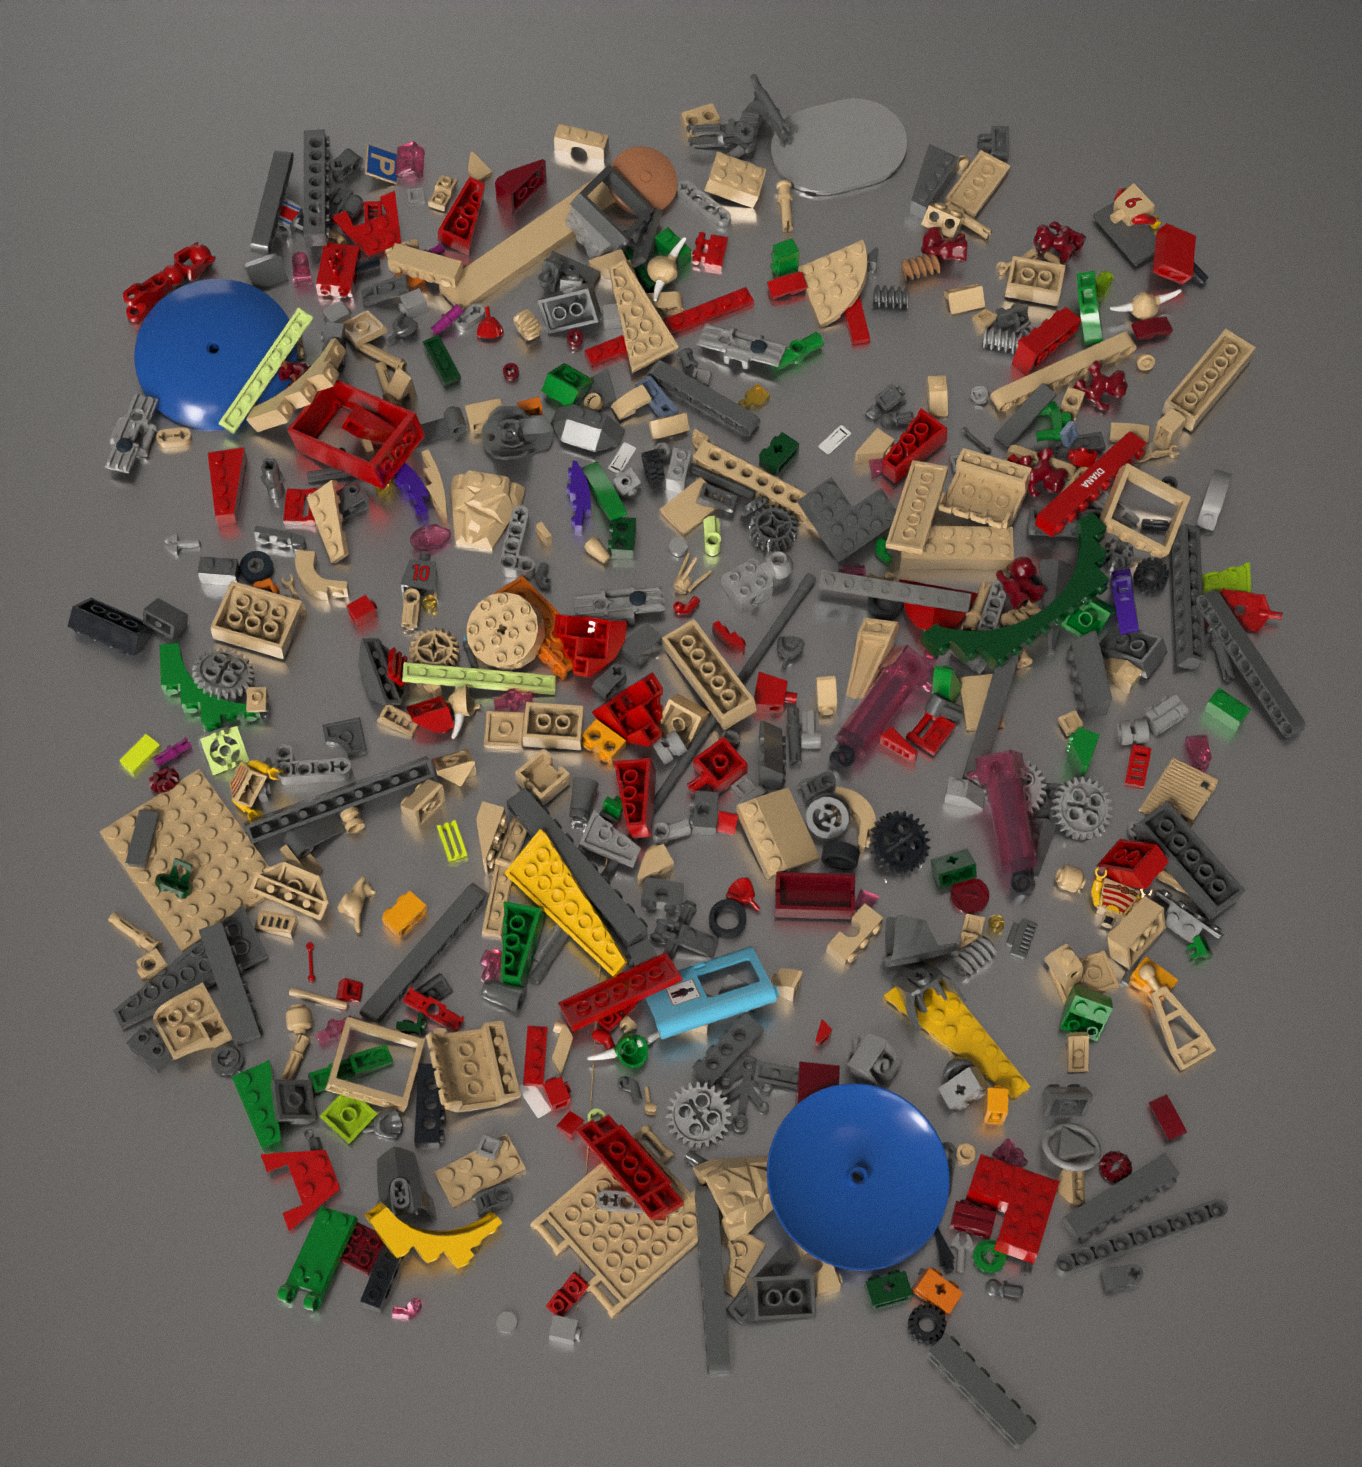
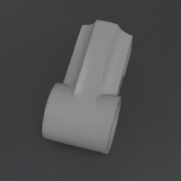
M814 710L802 712L801 749H820L819 713Z
M686 817L668 823L659 822L652 828V840L657 845H665L670 840L691 834L690 825ZM658 832L665 833V835L661 837L657 836L656 834Z

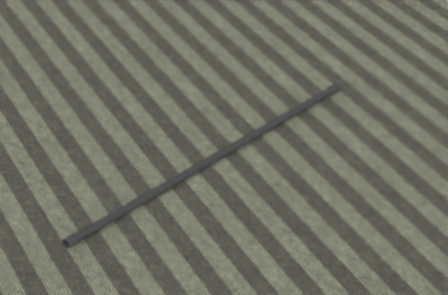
M807 573L794 595L737 677L743 684L801 599L816 581V577L811 573ZM712 713L687 748L688 751L683 754L654 796L653 815L718 722ZM630 832L627 835L631 841H636L637 838H632ZM611 859L606 869L600 875H605L610 879L620 862ZM563 929L553 945H551L549 951H547L546 955L530 974L529 978L533 982L539 984L548 971L550 964L570 937Z

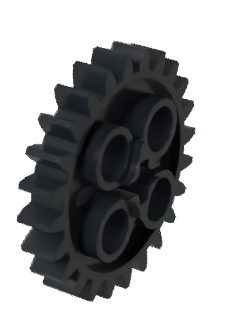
M895 811L893 814L889 812L886 814V817L884 815L879 817L880 821L874 822L876 827L870 829L874 835L868 836L869 839L873 840V843L868 844V846L874 847L870 854L877 855L874 861L880 860L879 867L886 865V871L888 872L893 869V874L899 871L900 874H905L906 871L910 873L913 872V868H920L919 864L925 863L923 858L929 856L925 850L931 848L926 845V842L931 840L925 838V835L929 832L922 830L925 824L919 825L920 819L913 820V814H909L906 817V811L900 814L899 811ZM899 825L903 827V833L899 831ZM910 832L912 833L911 837L899 844L900 846L893 848L887 853V849L898 843L899 839L906 837ZM884 836L889 838V844L884 841ZM910 841L914 843L915 849L910 847ZM895 852L900 854V860L895 857Z

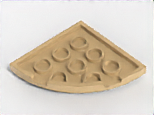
M864 240L798 267L799 272L804 274L808 286L806 290L821 328L839 319L840 315L848 307H852L863 290L868 274V253Z

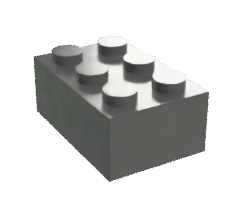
M814 1274L747 1278L749 1321L816 1317Z

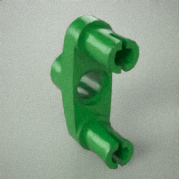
M1052 401L1039 415L1050 416L1052 429L1036 430L1037 442L1046 440L1062 441L1059 433L1071 421L1070 411L1060 412L1057 403Z

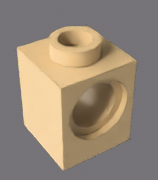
M1068 387L1061 403L1060 412L1070 411L1071 418L1076 419L1086 392Z
M156 948L136 960L139 967L136 969L141 979L146 978L148 982L168 967ZM156 964L153 969H147L148 965Z

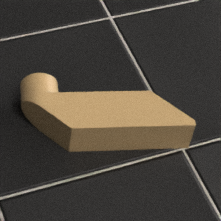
M556 1020L553 1032L560 1033L552 1055V1062L559 1075L562 1076L574 1040L566 1023Z

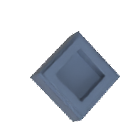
M1069 421L1059 433L1062 443L1066 447H1070L1079 436L1075 422Z

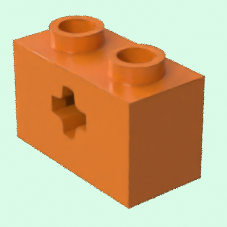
M935 1268L924 1269L911 1288L912 1292L929 1303V1305H936L935 1308H940L942 1314H950L963 1292L959 1290V1286L956 1283L942 1277L943 1274ZM936 1286H939V1287H940V1288H939V1292H941V1293H938V1294L936 1293V1292H937Z

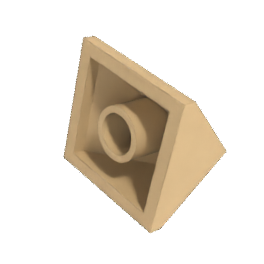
M469 749L431 759L437 775L460 787L466 778L477 775L475 763Z

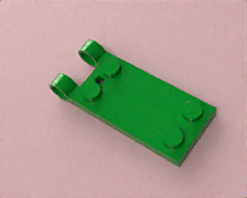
M320 1207L286 1283L281 1285L278 1290V1300L291 1303L295 1298L297 1289L301 1288L310 1291L304 1298V1308L314 1312L320 1308L324 1294L358 1222L356 1216L327 1207Z

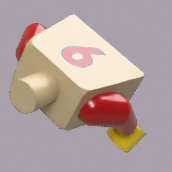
M1134 183L1130 187L1126 186V188L1117 190L1114 197V213L1110 215L1113 223L1116 224L1122 220L1127 226L1149 224L1153 229H1158L1162 224V221H1158V215L1153 216L1155 205Z

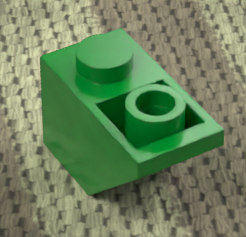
M935 666L932 694L934 692L955 703L962 685L954 670L948 666Z

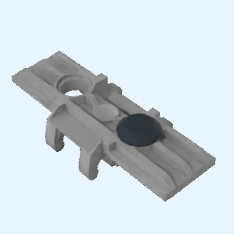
M705 324L697 343L698 346L724 352L725 364L730 365L731 358L741 361L743 369L747 370L749 369V361L752 360L779 367L787 347L785 344L766 340L763 335L756 336L738 331L737 328H730L729 330L710 324ZM726 338L729 342L721 343L720 340Z
M134 393L126 414L123 417H118L111 434L110 444L112 448L104 465L105 468L129 474L136 456H148V448L154 434L158 431V427L150 424L159 399ZM137 414L143 416L141 420H133V417ZM143 431H147L140 448L139 444L135 443L138 434H143Z
M632 585L630 588L600 589V593L573 596L575 615L607 617L608 619L615 620L627 619L629 625H635L634 614L666 610L662 586L634 589ZM601 603L604 608L598 609L595 604Z

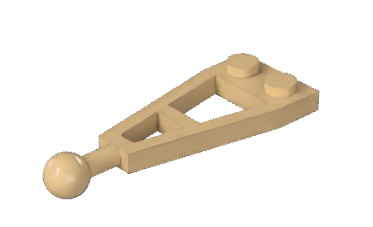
M1149 964L1141 966L1139 975L1143 980L1148 981L1154 991L1150 994L1170 1054L1180 1071L1215 1052L1216 1049L1206 1032L1166 986H1159L1154 977L1155 969ZM1162 994L1175 1008L1173 1012L1166 1016L1159 996ZM1180 1015L1198 1037L1177 1049L1168 1022Z

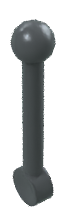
M966 427L961 429L962 433L967 434L984 449L986 454L991 452V448L981 443Z

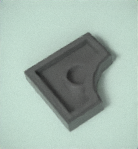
M360 717L322 725L326 745L334 744L340 746L346 751L349 758L368 754Z

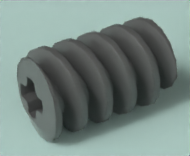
M876 285L873 292L872 307H874L876 302L879 308H881L882 303L885 304L886 308L891 303L893 309H895L897 304H899L900 309L906 304L908 310L910 294L908 287H905L902 291L901 287L898 286L895 291L894 286H890V289L887 290V286L884 285L882 290H880V286Z

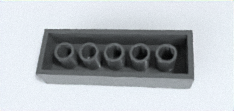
M1168 801L1142 819L1133 830L1142 842L1158 845L1169 861L1164 868L1209 920H1212L1236 902L1246 891Z

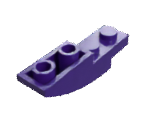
M572 461V467L568 468V478H571V483H567V494L570 495V502H573V511L576 512L575 516L571 518V527L575 528V534L582 535L583 520L591 519L590 490L582 468L577 461Z
M404 463L395 474V485L397 489H401L403 494H408L410 501H414L415 505L413 508L416 516L420 515L422 522L429 520L428 509L425 505L430 502L429 493L416 472L408 464Z
M1129 568L1113 571L1112 585L1120 635L1138 632L1139 625L1131 570Z

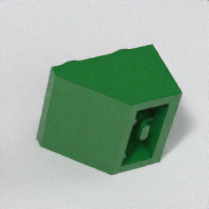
M1074 984L1066 999L1060 1029L1071 1033L1088 1032L1089 1039L1098 1041L1113 1010L1111 997Z

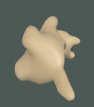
M364 875L353 886L351 893L347 892L338 904L340 913L354 918V928L357 933H361L360 914L364 900L369 896L374 897L377 893L369 881L365 882L366 877Z

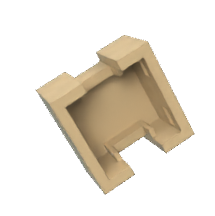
M544 748L515 772L516 782L522 788H528L537 797V802L540 806L547 804L571 783L570 774L562 766L559 767L558 772L552 767V756Z

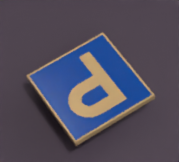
M367 144L365 174L397 185L399 154Z

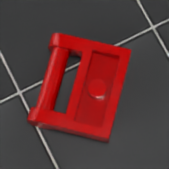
M287 488L283 523L290 525H316L310 506L308 516L303 517L305 498L318 489Z
M925 711L923 718L912 732H908L905 737L909 742L915 743L934 756L953 732L956 725L942 716L937 718ZM930 719L934 720L935 722L922 738L918 735Z

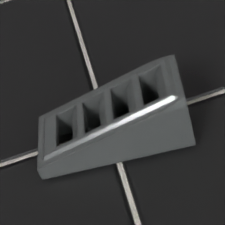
M703 483L696 503L733 512L738 496ZM727 499H730L729 505L726 504Z

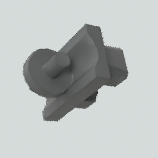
M546 258L542 273L538 276L540 285L545 288L548 287L553 293L557 291L558 282L561 280L560 272L564 265L563 261L558 258L553 260Z
M1018 302L1006 310L1002 307L996 309L997 328L1003 329L1014 326L1015 329L1020 328V323L1029 321L1028 305H1021Z

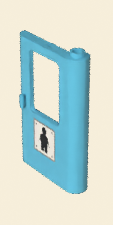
M750 946L678 970L682 981L646 997V1000L655 1018L661 1039H665L777 1002L776 997H779V992L776 985L772 986L753 947ZM750 961L760 979L759 982L714 997H707L698 977L737 963Z

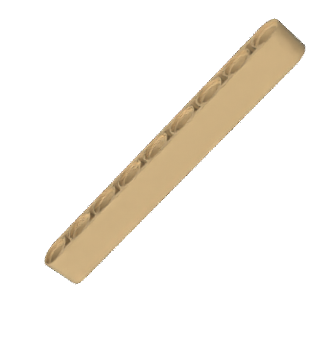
M1122 332L992 392L990 398L999 412L1007 411L1024 403L1042 383L1053 390L1090 373L1088 368L1095 360L1100 362L1102 367L1133 353L1137 345L1128 332Z

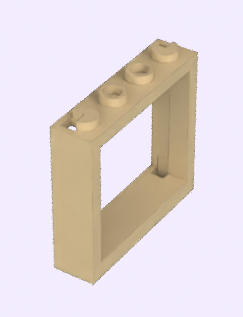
M1127 463L1118 470L1099 520L1107 527L1106 533H1112L1118 536L1121 541L1129 542L1135 548L1150 553L1152 557L1156 556L1161 559L1167 556L1171 550L1191 497ZM1126 480L1177 506L1162 545L1112 519Z
M347 1017L325 1090L385 1108L394 1107L396 1111L404 1113L409 1101L425 1039L420 1038L416 1034L408 1035L401 1033L396 1028H384L375 1022L367 1023L358 1017ZM350 1029L415 1048L402 1097L336 1078Z

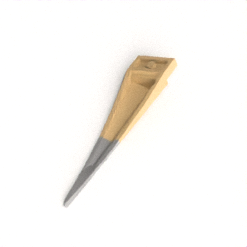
M864 618L858 631L849 682L830 754L841 743L894 645V638L900 627L898 622Z

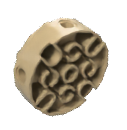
M508 592L491 594L480 601L470 614L466 628L468 644L474 655L485 664L505 671L520 669L533 661L545 638L544 620L538 609L523 597Z

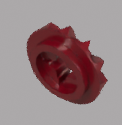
M168 766L164 770L160 768L158 772H153V776L149 778V786L156 793L170 791L177 785L179 774L174 768L170 769Z
M1110 1151L1103 1155L1100 1160L1099 1169L1101 1175L1111 1183H1118L1131 1175L1132 1161L1129 1160L1127 1154H1123L1120 1151ZM1121 1161V1165L1119 1167L1121 1170L1116 1169L1115 1171L1110 1172L1113 1167V1164L1111 1162L1116 1164L1117 1162Z

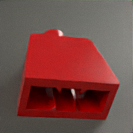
M758 672L754 694L756 712L781 713L785 703L796 704L798 693L787 691V680Z

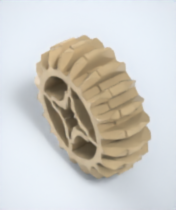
M427 627L426 633L420 630V636H414V641H411V648H409L411 662L455 667V662L459 661L460 646L456 642V637L452 636L450 631L445 633L443 628L437 631L436 627H434L433 631H430ZM422 657L430 659L431 662L424 660Z

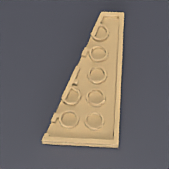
M623 260L609 267L631 372L633 374L679 350V346L627 262Z

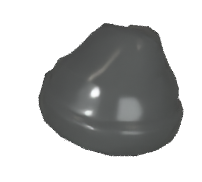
M956 1056L946 1064L943 1070V1078L948 1082L966 1068L976 1067V1065L967 1058Z

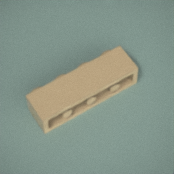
M397 243L394 244L388 258L389 270L394 273L406 274L412 278H420L430 283L442 284L445 287L456 288L463 273L462 261Z

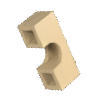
M559 123L554 135V150L571 153L573 147H580L587 152L588 158L604 161L609 149V135Z
M864 903L852 917L851 924L857 928L859 934L854 937H847L839 931L827 945L826 953L844 967L848 962L852 963L858 956L857 952L861 948L865 949L871 940L869 938L881 931L883 928V917Z
M797 1244L802 1259L813 1257ZM820 1261L822 1268L818 1272L812 1273L814 1274L816 1299L840 1291V1284L843 1283L840 1272H836L834 1266Z

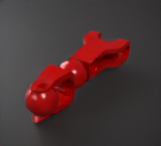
M195 242L190 247H185L175 253L174 264L167 265L163 272L160 271L141 284L134 283L123 292V300L129 305L126 308L128 320L136 323L144 319L153 309L154 305L169 293V290H173V286L180 285L184 278L190 281L198 278L209 264L215 262L216 256H212L209 248L199 244V242ZM190 259L193 265L188 266L184 265V263ZM139 309L137 315H132L133 312Z

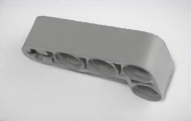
M522 505L516 506L512 511L500 558V567L502 574L506 577L517 579L522 575L526 580H531L536 574L535 562L530 557L521 556L530 523L529 511Z
M998 580L992 584L977 631L992 630L997 627L1007 596L1003 591L1002 584ZM998 590L1001 591L1000 596L996 595ZM991 605H995L998 608L994 609L991 607ZM986 621H990V622H992V624L989 625V624H986L985 622H986Z
M281 744L275 750V768L282 769L284 772L289 771L287 775L277 773V778L281 779L279 782L283 785L348 781L353 776L351 763L346 758L295 761L293 750L288 744ZM283 754H289L288 757H281ZM322 769H328L325 773L320 772ZM303 770H308V771H309V772L306 773V774H301V772H302Z

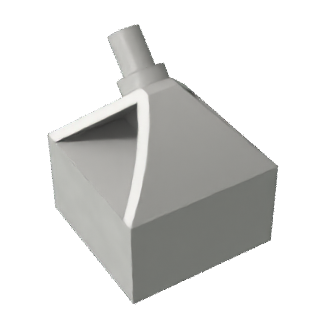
M868 1033L861 1041L858 1037L853 1038V1047L847 1059V1066L861 1084L878 1086L885 1089L903 1061L887 1039Z

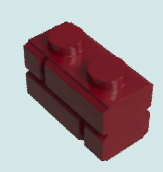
M968 1200L956 1201L949 1229L990 1239L997 1212L992 1211L993 1208L987 1205L977 1207Z

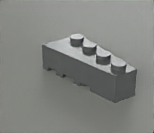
M929 144L911 199L909 213L924 219L928 206L939 200L957 173L959 157Z

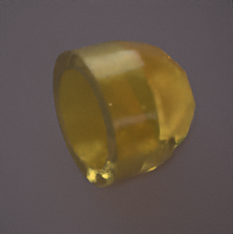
M427 596L422 601L424 611L431 613L437 609L438 605L434 597Z
M999 915L991 916L988 920L989 928L993 932L1002 931L1004 928L1003 918Z

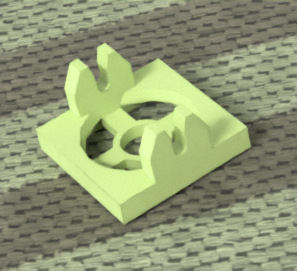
M237 726L221 730L218 733L216 732L200 739L213 775L236 768L240 762L247 763L249 761ZM223 736L233 738L237 744L229 745L225 743ZM218 738L220 746L217 751L211 752V745ZM224 745L229 746L231 749V753L228 756H222L219 752L220 748ZM240 749L239 757L235 762H232L231 755L233 751ZM220 756L225 759L227 765L218 764L213 758Z

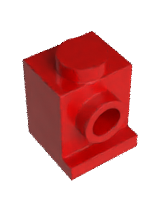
M1079 446L1077 450L1070 448L1067 454L1068 463L1089 468L1095 463L1098 452L1091 449L1089 451V449Z

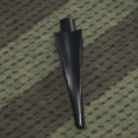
M937 1227L934 1235L940 1266L945 1265L946 1271L951 1272L955 1269L953 1266L955 1257Z

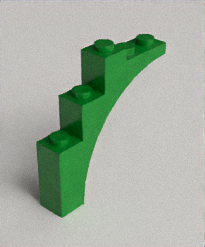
M179 643L159 645L161 687L164 694L173 695L180 692L181 706L184 712L196 713L201 711V724L204 731L211 732L223 728V722L235 723L241 720L254 721L261 719V712H247L246 704L230 702L221 698L217 699L214 695L210 697L209 692L203 693V688L198 689V684L194 683V680L183 664Z

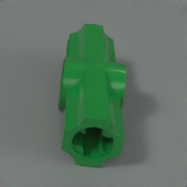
M814 332L801 340H793L786 347L779 367L774 366V368L779 371L793 362H802L806 355L823 347L824 341L819 332Z

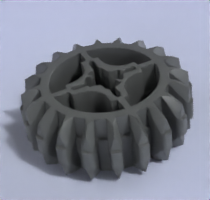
M777 504L775 508H771L768 505L767 509L762 507L760 512L756 511L755 516L751 517V522L749 523V535L752 542H756L757 547L762 546L763 551L768 548L770 553L773 549L780 551V548L785 551L787 546L791 547L793 541L797 539L796 535L799 531L795 515H791L790 510L785 512L784 506L778 509Z

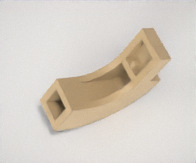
M297 550L295 557L296 571L299 581L307 593L319 600L328 602L330 595L335 597L349 596L348 581L328 580L316 573L317 556L315 551Z
M836 787L835 794L840 795L847 801L851 810V817L859 826L857 848L860 853L864 854L865 847L869 848L868 844H870L868 836L874 835L870 829L876 827L874 824L876 817L873 808L859 793L847 788ZM836 807L834 812L838 811V813H841L840 810Z

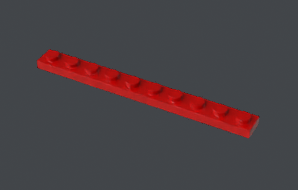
M744 287L662 320L671 335L674 336L753 305L754 299L747 287ZM621 335L588 348L584 352L593 368L626 355L627 349L624 336Z

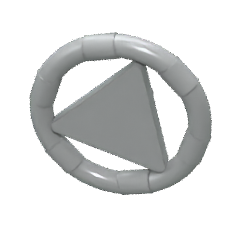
M1070 1122L1059 1123L1051 1126L1043 1136L1042 1146L1047 1158L1064 1170L1085 1171L1093 1168L1099 1162L1101 1157L1100 1142L1089 1129L1079 1124ZM1061 1131L1059 1154L1057 1157L1050 1146V1139L1057 1132ZM1071 1131L1081 1133L1082 1135L1087 1137L1091 1145L1082 1140L1080 1137H1078ZM1093 1154L1085 1163H1071L1079 1156Z

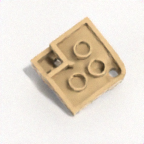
M203 983L168 1000L156 1010L153 1016L154 1024L174 1060L198 1050L211 1047L215 1049L232 1040L229 1030Z

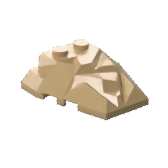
M471 470L467 471L466 474L453 476L450 499L456 545L492 551L504 534V529L510 522L513 509L516 506L522 505L525 488L518 483L510 482V478L507 476Z
M768 1155L711 1159L693 1167L701 1186L708 1185L724 1216L721 1225L729 1241L748 1234L755 1225L773 1210L767 1186Z

